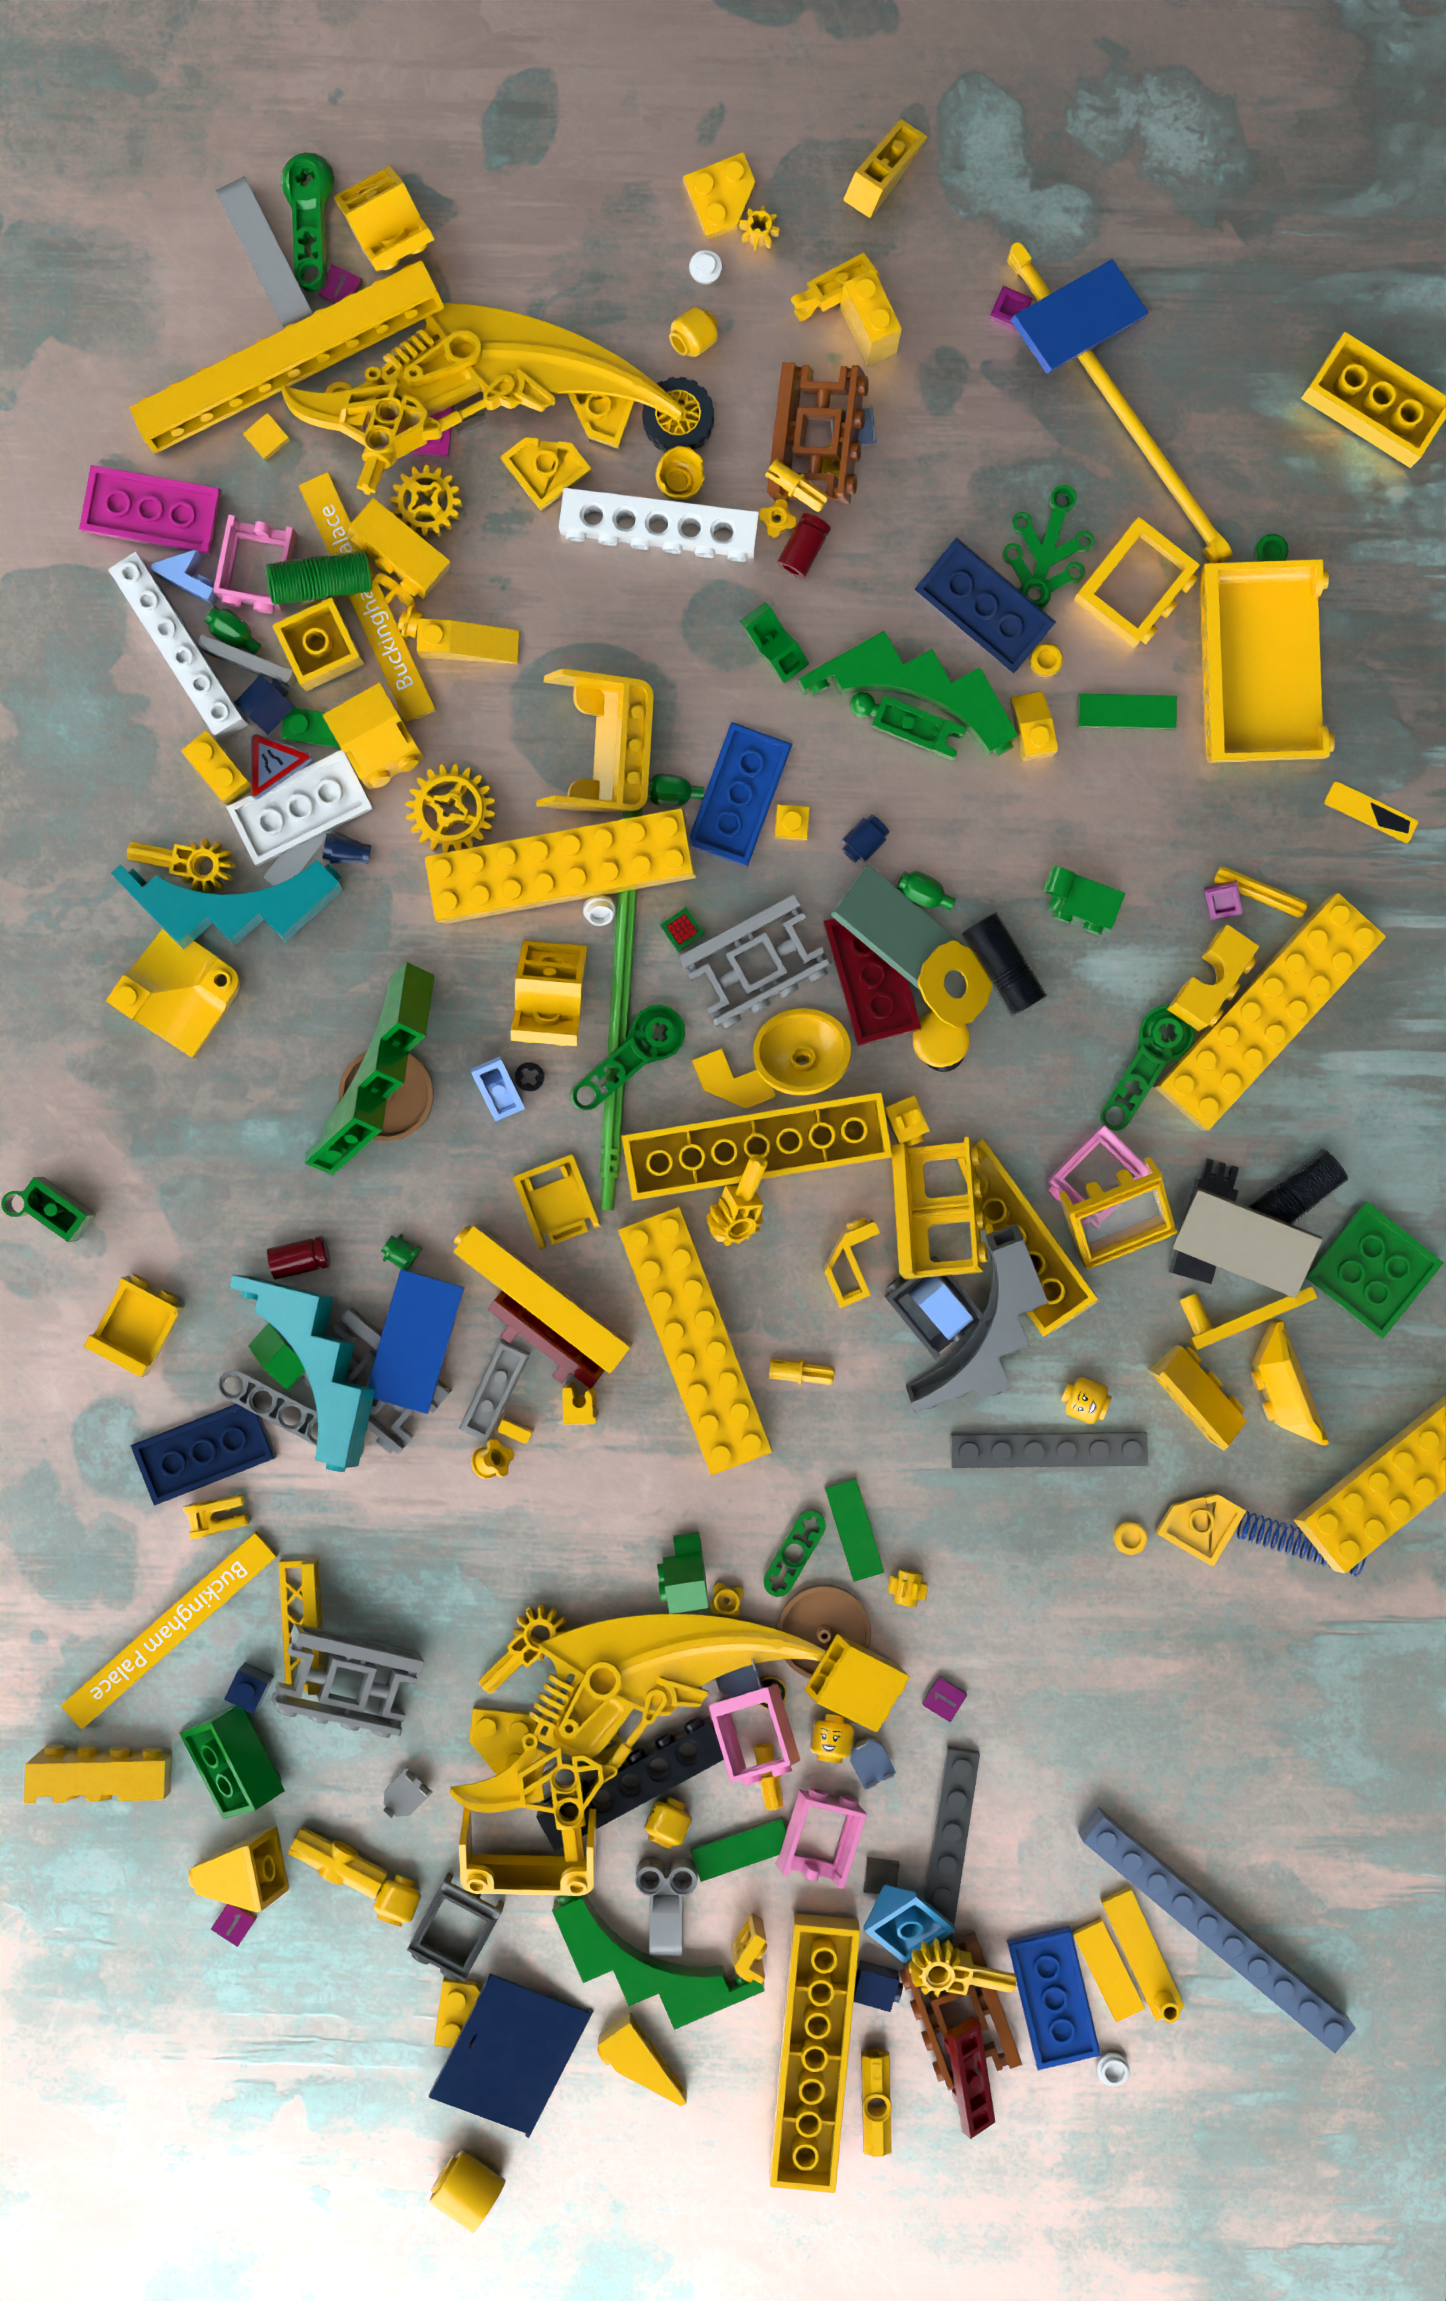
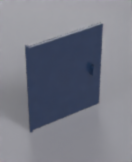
M490 1973L428 2097L526 2133L525 2136L529 2138L593 2010H583Z

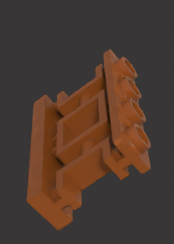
M782 362L770 466L778 458L786 466L792 468L793 454L796 458L810 459L808 473H803L806 475L805 479L813 485L827 486L826 494L829 502L842 501L843 504H850L852 494H856L857 475L854 474L855 462H859L861 458V443L858 441L859 429H863L865 424V411L862 409L863 396H867L869 391L868 376H865L859 365H852V368L841 366L839 382H814V371L809 365L798 367L795 362ZM801 389L805 394H818L816 408L799 407ZM831 395H848L846 413L843 409L829 408ZM808 420L834 421L831 448L805 447ZM823 459L841 460L839 479L835 474H821ZM768 478L767 493L774 501L777 499H784L787 502L788 499L799 501L794 495L789 497L787 490Z
M975 1932L964 1935V1940L958 1942L956 1940L952 1942L953 1948L971 1952L973 1965L988 1968ZM908 1961L903 1963L904 1969L899 1971L905 1990L911 1988L915 2000L910 2001L916 2021L923 2019L926 2030L922 2031L921 2034L927 2051L934 2050L937 2061L932 2062L938 2082L945 2080L947 2089H954L953 2071H949L936 2033L941 2032L943 2038L947 2039L946 2032L951 2030L947 2028L939 2005L964 1997L965 1995L950 1994L946 1990L941 1991L939 1997L934 1993L930 1994L929 1998L932 2009L927 2010L920 1988L915 1987L912 1983ZM969 1985L967 1995L971 1997L978 2017L977 2020L981 2024V2031L989 2029L985 2015L990 2014L1004 2051L998 2054L994 2041L984 2044L985 2057L992 2056L997 2071L1002 2070L1003 2066L1009 2065L1010 2069L1022 2065L997 1991L981 1987L982 1991L976 1993L974 1985Z

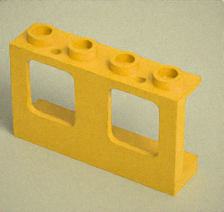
M964 1137V1142L925 1147L907 1148L905 1144L891 1145L899 1274L905 1279L983 1272V1262H988V1251L986 1242L981 1243L980 1230H985L986 1223L984 1211L979 1210L978 1198L983 1197L982 1180L976 1176V1166L981 1165L979 1146H974L969 1137ZM965 1158L968 1194L928 1198L925 1189V1164L930 1161ZM970 1222L972 1258L932 1262L929 1248V1228L932 1225Z

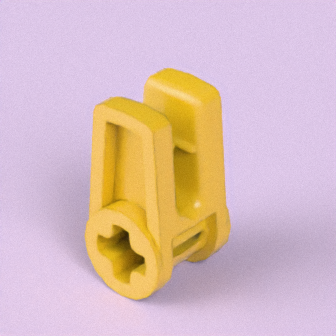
M240 1494L217 1500H206L183 1506L184 1514H188L191 1531L188 1532L189 1538L206 1537L220 1531L250 1524L248 1514L238 1515L236 1513L232 1517L216 1519L214 1516L215 1512L226 1509L229 1511L231 1508L245 1504V1495Z

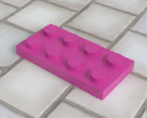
M91 465L79 529L90 534L183 551L197 550L200 554L210 555L222 491L219 488Z

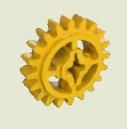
M443 764L440 765L439 775H435L431 769H428V781L419 777L416 779L421 789H409V792L416 800L405 802L407 807L414 809L413 813L406 815V819L413 822L417 821L410 829L413 834L423 832L419 842L425 844L431 840L430 850L433 852L438 849L439 845H442L443 853L450 852L452 846H454L456 851L462 850L463 844L473 848L474 838L484 842L485 838L481 830H493L492 826L486 822V819L496 818V813L487 810V808L495 805L496 801L493 798H485L491 792L489 786L479 788L483 781L482 776L478 775L471 780L472 770L469 767L460 775L457 764L453 765L451 773L447 772ZM455 785L454 789H451L445 795L432 794L442 786ZM467 790L472 792L477 804L476 814L465 808L464 796ZM454 802L455 807L462 815L451 813L447 817V813L439 804L452 806ZM426 805L437 812L438 818L435 830L427 822L425 814ZM457 824L470 825L462 833L447 835L448 831Z

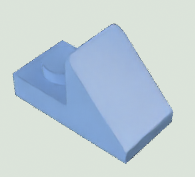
M197 550L152 563L150 570L162 580L213 607L218 600L217 595L213 592L214 588L212 587L214 583L211 580L197 573L193 578L203 559V556Z
M501 1057L470 1069L495 1122L525 1109L524 1103L511 1078L508 1066Z

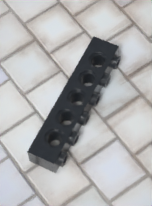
M708 1716L703 1720L701 1717H696L683 1725V1731L675 1735L669 1732L656 1739V1745L644 1751L643 1748H639L631 1752L626 1758L627 1761L619 1767L617 1775L604 1782L599 1789L609 1792L611 1799L608 1802L601 1803L593 1797L584 1810L586 1825L581 1827L582 1837L588 1834L590 1809H596V1829L723 1761L721 1747L710 1717ZM684 1743H692L696 1746L697 1752L692 1756H685L680 1752L679 1748ZM661 1758L669 1766L665 1771L658 1772L651 1767V1762ZM627 1774H633L639 1778L640 1783L635 1787H628L623 1783L622 1778ZM597 1777L589 1782L586 1779L581 1780L583 1798ZM552 1796L548 1797L540 1804L553 1806ZM572 1802L564 1803L560 1808V1813L566 1818H571L566 1814L565 1809L571 1805L576 1806V1804ZM538 1811L536 1818L554 1851L563 1848L562 1831L556 1829L554 1813Z

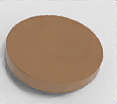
M366 1052L356 1057L344 1071L339 1085V1102L354 1079ZM410 1053L408 1054L404 1084L387 1099L383 1130L372 1140L390 1142L409 1137L424 1125L432 1111L434 1086L431 1076L426 1067Z
M814 1585L797 1592L783 1607L777 1623V1630L802 1638L826 1651L837 1634L869 1649L871 1642V1625L863 1605L850 1592L833 1585ZM785 1659L794 1671L809 1679L820 1663L819 1661L808 1659Z

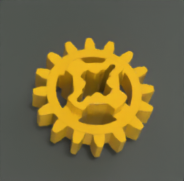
M425 465L423 472L419 473L414 466L411 468L413 476L408 477L403 473L400 475L403 481L402 486L398 484L393 485V489L398 496L390 497L392 505L398 507L392 513L398 518L402 517L401 521L407 526L410 525V528L416 533L422 531L424 539L429 538L430 531H434L438 537H441L440 528L444 526L446 529L452 530L453 528L449 520L451 518L459 520L460 518L459 513L454 509L462 507L463 503L461 499L454 497L458 496L461 492L458 486L450 487L454 482L451 475L443 479L442 468L438 467L434 473H431L429 465ZM422 482H433V483L430 484V485H420V484H419V483H422ZM409 492L411 494V503L407 506L408 509L406 510L405 500ZM447 494L448 504L444 512L441 508V501L445 499ZM424 497L427 500L431 499L432 505L429 507L426 504L422 505L421 499ZM422 519L434 520L432 522H420Z

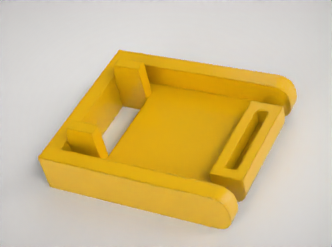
M574 1154L512 1177L540 1250L546 1248V1242L542 1236L548 1233L551 1244L554 1245L589 1232L585 1221L586 1218L590 1217L594 1229L601 1227ZM560 1166L563 1179L537 1189L534 1188L531 1180L532 1176Z

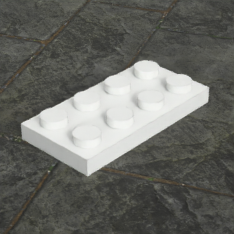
M342 750L297 771L257 800L249 795L226 807L257 867L373 810L351 762Z

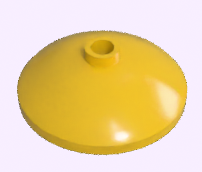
M791 1009L775 1015L761 1027L754 1040L753 1059L759 1075L771 1087L787 1094L810 1095L830 1088L842 1078L850 1064L851 1042L843 1025L831 1015L816 1009ZM801 1061L808 1062L805 1065H799L798 1063Z

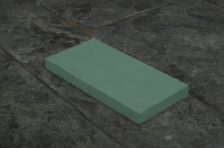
M869 865L862 869L830 914L919 990L918 977L922 964L938 946L952 940L958 941ZM951 970L945 975L944 980L946 979V977L948 976V974L951 972Z

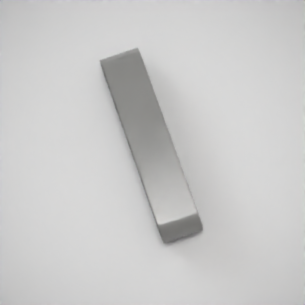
M245 176L215 190L283 328L313 315Z
M229 1370L219 1378L218 1389L225 1398L317 1446V1440L311 1435L312 1426L318 1422L317 1412L240 1371ZM235 1375L241 1378L243 1387L239 1393L231 1395L226 1392L224 1383L228 1377ZM259 1391H267L272 1397V1404L266 1410H259L253 1404L254 1395ZM295 1406L300 1410L301 1420L298 1424L287 1425L283 1421L282 1413L285 1408ZM363 1443V1448H362V1453H361V1455H362L363 1452H364V1448H365V1447H364V1443Z

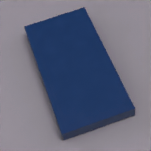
M957 537L914 589L1013 674L1057 622Z
M253 1398V1404L258 1409L256 1402ZM238 1404L231 1405L130 1445L154 1506L277 1458L261 1416Z

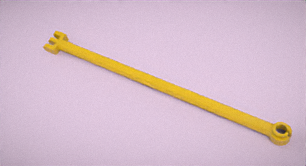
M1016 242L1011 246L1007 262L1016 276L1020 275L1039 301L1052 293L1031 264L1032 258L1021 243ZM1092 350L1078 356L1077 358L1207 544L1203 552L1210 563H1224L1231 558L1233 552L1227 541L1213 527Z

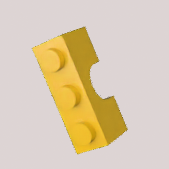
M1226 924L1216 933L1201 956L1202 959L1213 966L1216 972L1215 984L1207 985L1195 977L1190 978L1183 984L1167 1010L1197 1031H1201L1208 1025L1213 1027L1224 1012L1220 1007L1225 999L1230 1001L1240 988L1237 980L1241 974H1248L1255 965L1257 958L1254 954L1258 950L1259 945Z

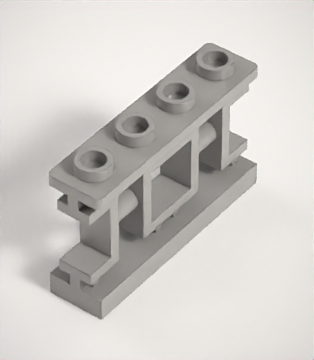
M795 895L782 900L679 956L691 981L706 974L718 995L720 1002L707 1008L716 1027L722 1024L724 1029L742 1020L740 1017L741 1013L751 1009L754 1014L771 1005L768 1000L769 998L779 993L784 998L799 990L797 983L807 978L812 983L828 974L825 968L829 967L831 962L823 948L820 947L807 954L793 926L806 920V916L802 912ZM792 913L793 918L783 923L790 939L774 947L766 932L756 938L753 937V933ZM763 943L778 971L749 985L735 957ZM733 944L736 946V949L725 954L733 968L729 972L716 978L709 964L696 969L695 965ZM797 950L804 965L814 959L817 960L818 964L778 984L777 979L787 974L780 958ZM740 981L747 995L759 989L760 995L723 1015L720 1014L719 1010L730 1005L723 992L724 988Z
M354 1308L348 1309L334 1326L333 1330L346 1341L353 1342L357 1337L347 1330L349 1327L375 1350H378L382 1332ZM372 1350L369 1351L360 1363L351 1357L348 1370L351 1374L347 1377L346 1381L353 1383L370 1361L374 1364L376 1353ZM305 1372L301 1379L312 1388L308 1375ZM438 1380L430 1408L432 1413L452 1391L440 1380ZM378 1401L377 1404L372 1402L370 1412L374 1416L377 1415L386 1402ZM388 1403L401 1414L390 1428L400 1438H397L371 1415L369 1416L367 1430L369 1429L379 1437L376 1442L389 1453L394 1450L399 1454L414 1437L402 1426L414 1410Z
M294 1623L290 1635L292 1642L288 1646V1652L290 1656L301 1658V1662L293 1685L277 1681L276 1693L273 1692L271 1698L277 1711L289 1717H296L297 1713L307 1715L310 1720L321 1724H327L328 1721L338 1722L343 1728L358 1731L360 1727L370 1729L373 1734L384 1738H389L391 1734L400 1736L402 1732L401 1723L404 1722L406 1715L402 1709L393 1708L392 1705L400 1681L416 1684L417 1673L421 1674L424 1660L419 1652ZM312 1649L330 1653L325 1671L310 1668L314 1658ZM374 1664L392 1667L387 1685L373 1682L377 1671ZM337 1667L364 1673L356 1699L330 1693ZM306 1681L320 1684L317 1693L319 1702L301 1698ZM369 1695L382 1698L379 1708L381 1716L364 1713Z

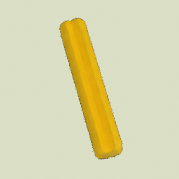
M1224 866L1219 867L1215 874L1214 882L1216 884L1237 880L1240 894L1297 918L1302 917L1307 909V901Z

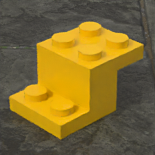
M390 165L333 196L363 253L376 271L381 269L389 270L395 267L400 262L399 259L410 253L418 254L428 247V243L435 240L430 229L421 219L404 182Z
M523 940L515 978V1012L511 1027V1041L577 1046L583 1009L584 973L588 946Z

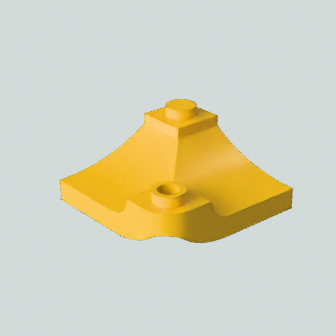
M162 928L137 962L126 974H123L105 1001L191 1058H195L235 999L241 980L235 968L195 940L183 950ZM220 975H225L227 983L220 987L217 984V978Z

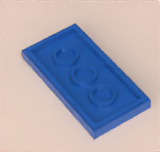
M1111 259L1016 313L1012 317L1011 322L1048 375L1144 319L1149 312L1114 260Z
M731 722L690 833L693 848L748 867L792 748L791 743Z
M400 1269L367 1387L375 1389L373 1399L429 1414L465 1287Z
M1066 1926L1007 1940L1037 2070L1101 2056L1071 1927Z

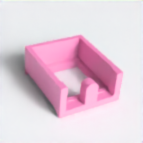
M228 514L213 592L219 599H222V604L240 608L241 603L254 605L253 609L262 613L273 614V609L283 611V604H279V606L276 604L274 606L269 595L230 588L239 539L241 538L284 547L281 561H290L293 558L298 534L293 527L286 526V530L282 531L272 529L265 522L256 521L255 525L242 523L234 515Z
M1101 1125L1046 1180L1051 1186L1048 1192L1059 1203H1061L1058 1193L1062 1191L1066 1192L1073 1205L1084 1201L1085 1199L1064 1178L1099 1143L1134 1175V1180L1148 1175L1146 1165L1105 1125ZM1117 1205L1080 1219L1081 1224L1084 1227L1088 1224L1092 1227H1097Z
M810 1788L809 1791L798 1789L795 1807L780 1855L775 1864L783 1875L789 1876L792 1869L802 1872L805 1878L811 1881H817L819 1876L830 1878L838 1888L844 1889L867 1814L858 1804L859 1801L852 1797L840 1795V1798L837 1799L829 1797L827 1792L817 1788ZM809 1805L846 1814L832 1862L795 1853Z

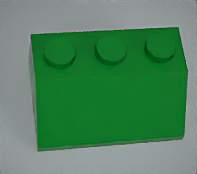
M236 1705L226 1708L179 1732L222 1819L256 1811L285 1791L281 1784L280 1774L273 1768L266 1754V1747L258 1738L252 1726L250 1715L243 1708Z

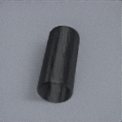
M995 912L962 932V935L967 944H969L970 949H972V952H974L973 955L979 961L978 963L984 969L985 974H987L989 981H992L991 984H994L993 987L997 994H999V997H1001L1000 999L1004 1002V1005H1006L1005 1008H1008L1007 1011H1009L1011 1016H1015L1046 997L1047 994L1043 991L1044 988H1041L1042 985L1038 982L1033 971L1029 970L1030 966H1028L1020 949H1018V946L1014 943L1015 941L1009 935L1010 932H1008V929L1004 926L1005 924L997 915L998 913Z
M1320 1149L1318 1153L1307 1159L1295 1171H1292L1282 1181H1279V1184L1273 1186V1189H1270V1191L1261 1195L1259 1199H1256L1254 1204L1251 1203L1249 1208L1289 1224H1294L1296 1220H1299V1217L1302 1218V1215H1305V1212H1310L1312 1207L1315 1208V1205L1320 1204V1201H1323L1335 1189L1346 1183L1348 1175L1332 1154L1325 1149Z

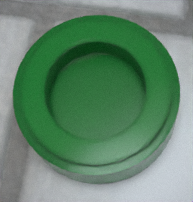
M1265 535L1257 542L1254 548L1256 562L1285 561L1289 552L1288 544L1280 535Z

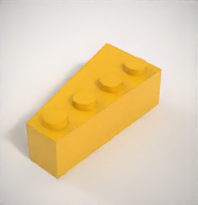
M61 1744L46 1745L45 1749L39 1751L25 1764L24 1804H36L37 1797L51 1796L53 1803H67V1800L76 1799L79 1796H85L88 1802H101L111 1799L112 1795H118L119 1801L164 1800L171 1792L172 1753H162L163 1750L161 1748H145L142 1752H130L129 1747L122 1746L112 1747L110 1751H97V1746L92 1745L79 1746L77 1750H67Z

